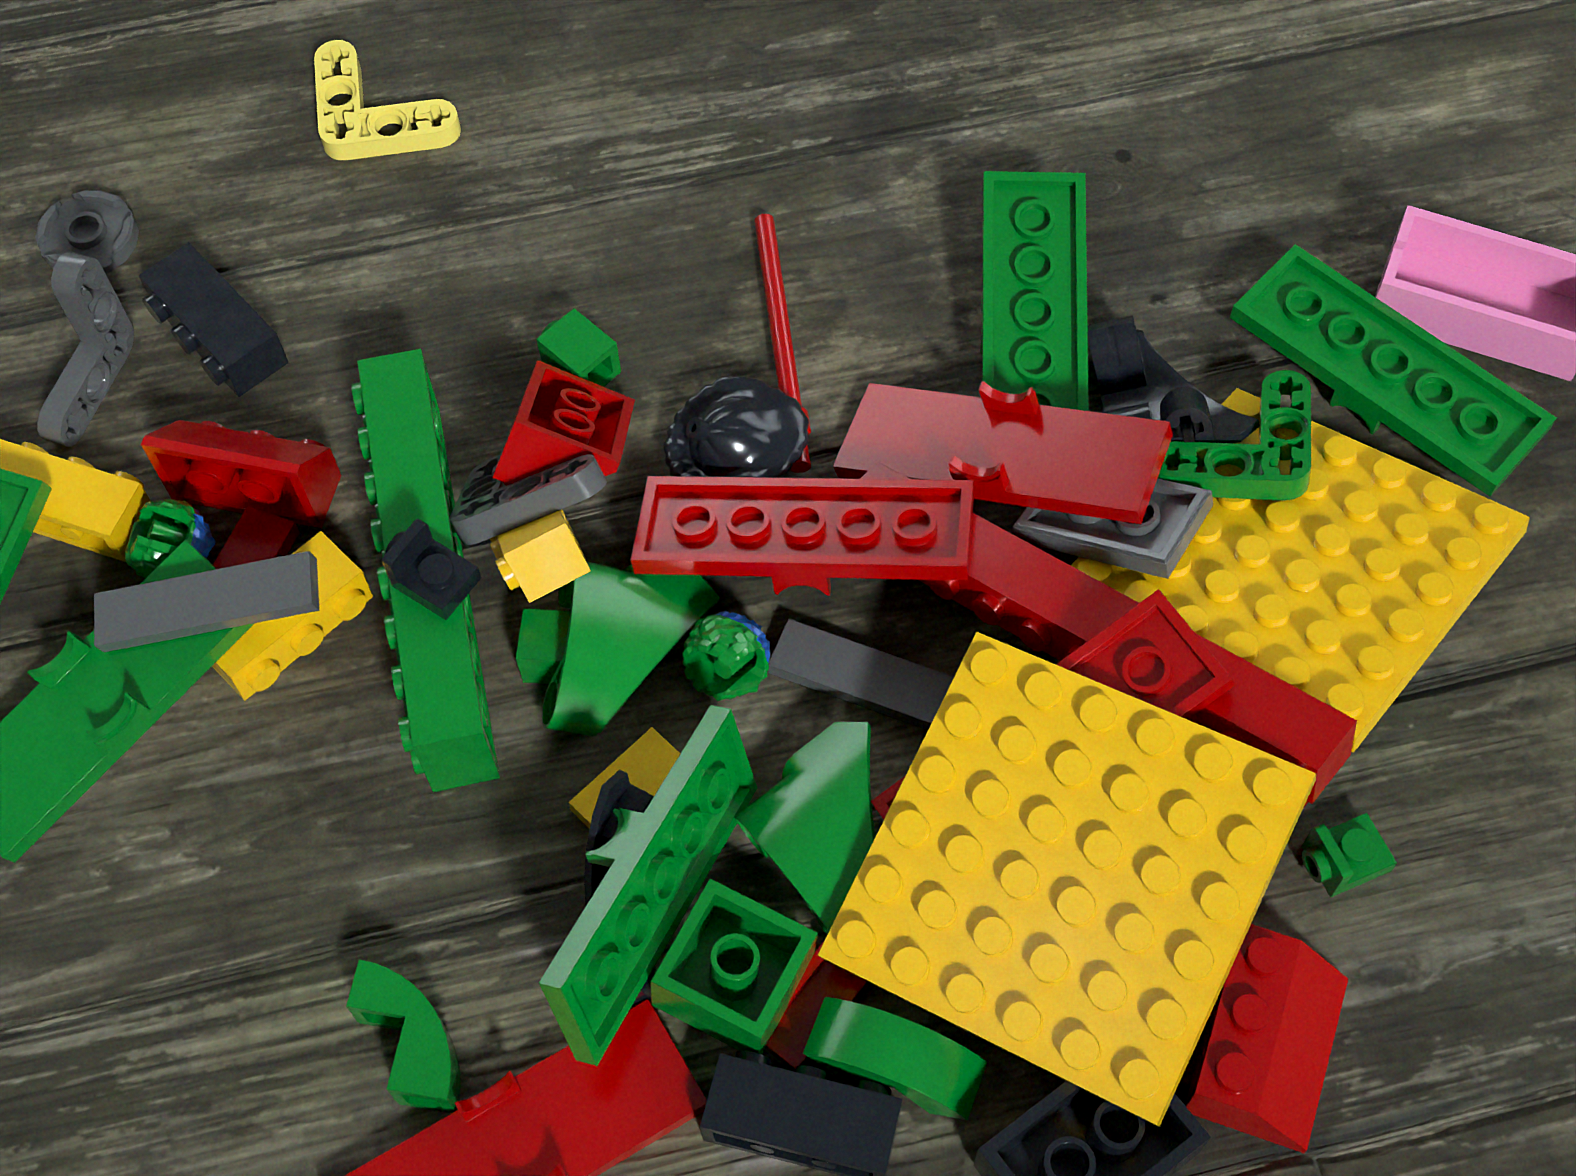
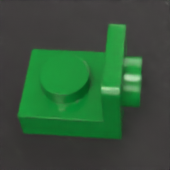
M1368 813L1330 829L1324 823L1311 829L1301 846L1303 850L1302 859L1308 874L1316 883L1322 882L1330 898L1391 872L1397 864Z

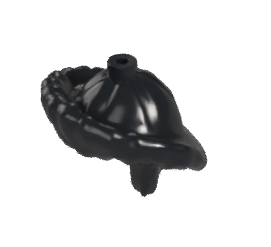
M722 377L716 379L713 384H708L701 388L696 395L686 401L684 408L676 412L673 424L667 429L668 437L664 442L665 463L669 467L670 476L780 478L787 474L794 462L800 459L804 448L809 442L807 431L809 419L801 410L799 402L795 398L787 396L778 388H772L759 379L749 377Z

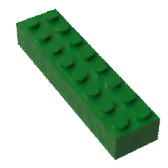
M422 349L357 360L360 382L352 383L351 388L357 414L363 417L364 427L358 428V438L364 460L369 459L370 472L364 473V481L370 505H375L377 519L371 520V531L377 552H382L383 558L392 538L399 532L406 531L416 519H420L428 524L435 541L464 558L462 542L450 522V515L455 507V498L440 407ZM384 566L377 567L382 597L384 600H389L391 615L384 616L386 635L390 649L396 650L398 665L391 667L392 680L398 700H403L406 717H401L398 720L400 736L405 752H410L415 774L424 773L433 792L500 779L470 592L449 618L444 620L392 587Z

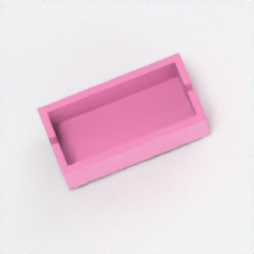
M1408 205L1392 243L1375 297L1446 344L1572 381L1576 374V254Z

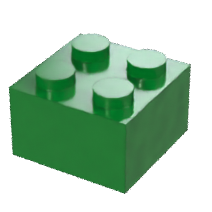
M709 879L651 980L652 1006L737 1050L751 1051L762 1055L815 953L818 933Z

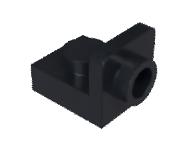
M416 519L406 531H401L392 538L382 559L392 587L444 620L449 618L482 578L476 565L435 541L428 524L420 519Z

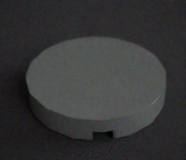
M81 191L71 194L73 199L64 204H61L59 200L50 206L38 222L35 238L43 259L52 269L58 258L68 251L96 258L107 274L126 262L136 248L139 229L132 211L119 196L105 191Z

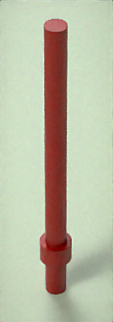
M760 214L755 218L754 222L778 389L787 396L795 398L799 402L801 410L809 419L808 411L802 407L774 218L770 214ZM810 421L807 429L808 434L811 433ZM808 444L804 448L800 459L794 462L790 469L794 473H804L811 468Z

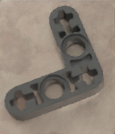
M67 251L56 261L52 272L51 286L54 295L81 341L39 412L37 431L39 436L45 441L72 447L84 434L129 356L134 341V329L100 262L96 258Z
M500 454L484 461L471 471L450 515V522L462 544L473 545L579 503L599 492L606 485L607 480L595 456L587 454L505 486L502 481L492 478L501 456Z

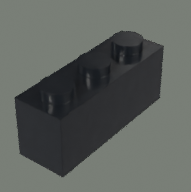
M189 242L138 275L148 294L142 298V301L150 314L158 323L162 324L167 320L173 326L170 329L171 333L187 354L190 355L196 351L202 357L199 361L202 368L217 386L225 382L240 397L289 363L277 333Z
M739 1050L736 1052L735 1057L719 1054L700 1124L703 1141L840 1176H887L902 1107V1098L891 1096L892 1090L889 1087L866 1080L856 1081L855 1087L831 1081L832 1075L812 1066L798 1065L795 1072L771 1066L772 1060L751 1051Z

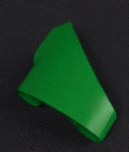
M587 562L591 570L590 572L561 586L558 590L559 606L570 609L568 634L564 656L546 690L542 708L543 727L589 737H596L599 732L601 733L665 655L720 599L700 575L634 574L632 565L625 569Z
M834 722L793 754L783 768L781 781L734 817L755 848L765 858L770 857L799 892L827 935L875 839L870 785L871 726L868 722Z

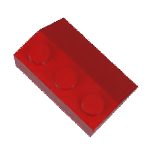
M537 360L492 478L502 481L507 486L587 454L595 456L605 476L616 473L621 462L635 399Z
M178 420L145 435L141 442L143 450L172 500H185L190 504L244 513L247 506H251L294 521L296 524L322 528L341 478V473L331 448L317 441L303 439L297 442L276 438L272 434L261 430H252L249 433L227 429L221 424L212 421L195 423Z
M1251 924L1208 1018L1185 1106L1192 1115L1305 1154L1308 1149L1348 978L1302 940Z

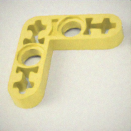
M332 40L321 45L315 52L318 132L325 153L329 157L336 160H353L437 149L450 146L460 136L461 127L456 108L453 104L443 99L364 108L361 67L356 50L349 42ZM336 62L341 63L342 75H334L333 69ZM338 94L352 96L349 102L340 106L328 103L333 96ZM441 121V125L434 127V122ZM411 123H416L417 130H412ZM338 124H346L348 131L343 139H339ZM387 124L402 126V129L395 135L383 136L378 133Z

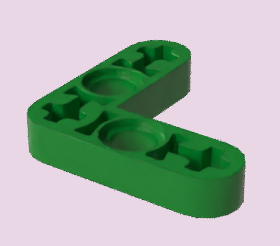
M1280 370L1269 374L1264 378L1261 387L1259 444L1172 441L1169 444L1158 479L1211 490L1212 496L1216 498L1292 500L1302 496L1308 489L1311 472V385L1309 380L1304 375L1290 370ZM1281 395L1290 396V408H1280ZM1286 428L1297 432L1299 436L1285 440L1273 436L1271 432L1276 429ZM1280 460H1290L1289 475L1280 474ZM1221 465H1234L1243 472L1236 476L1227 477L1216 473L1214 469ZM1175 466L1178 467V470H1167V467ZM1197 466L1203 467V473L1196 472Z

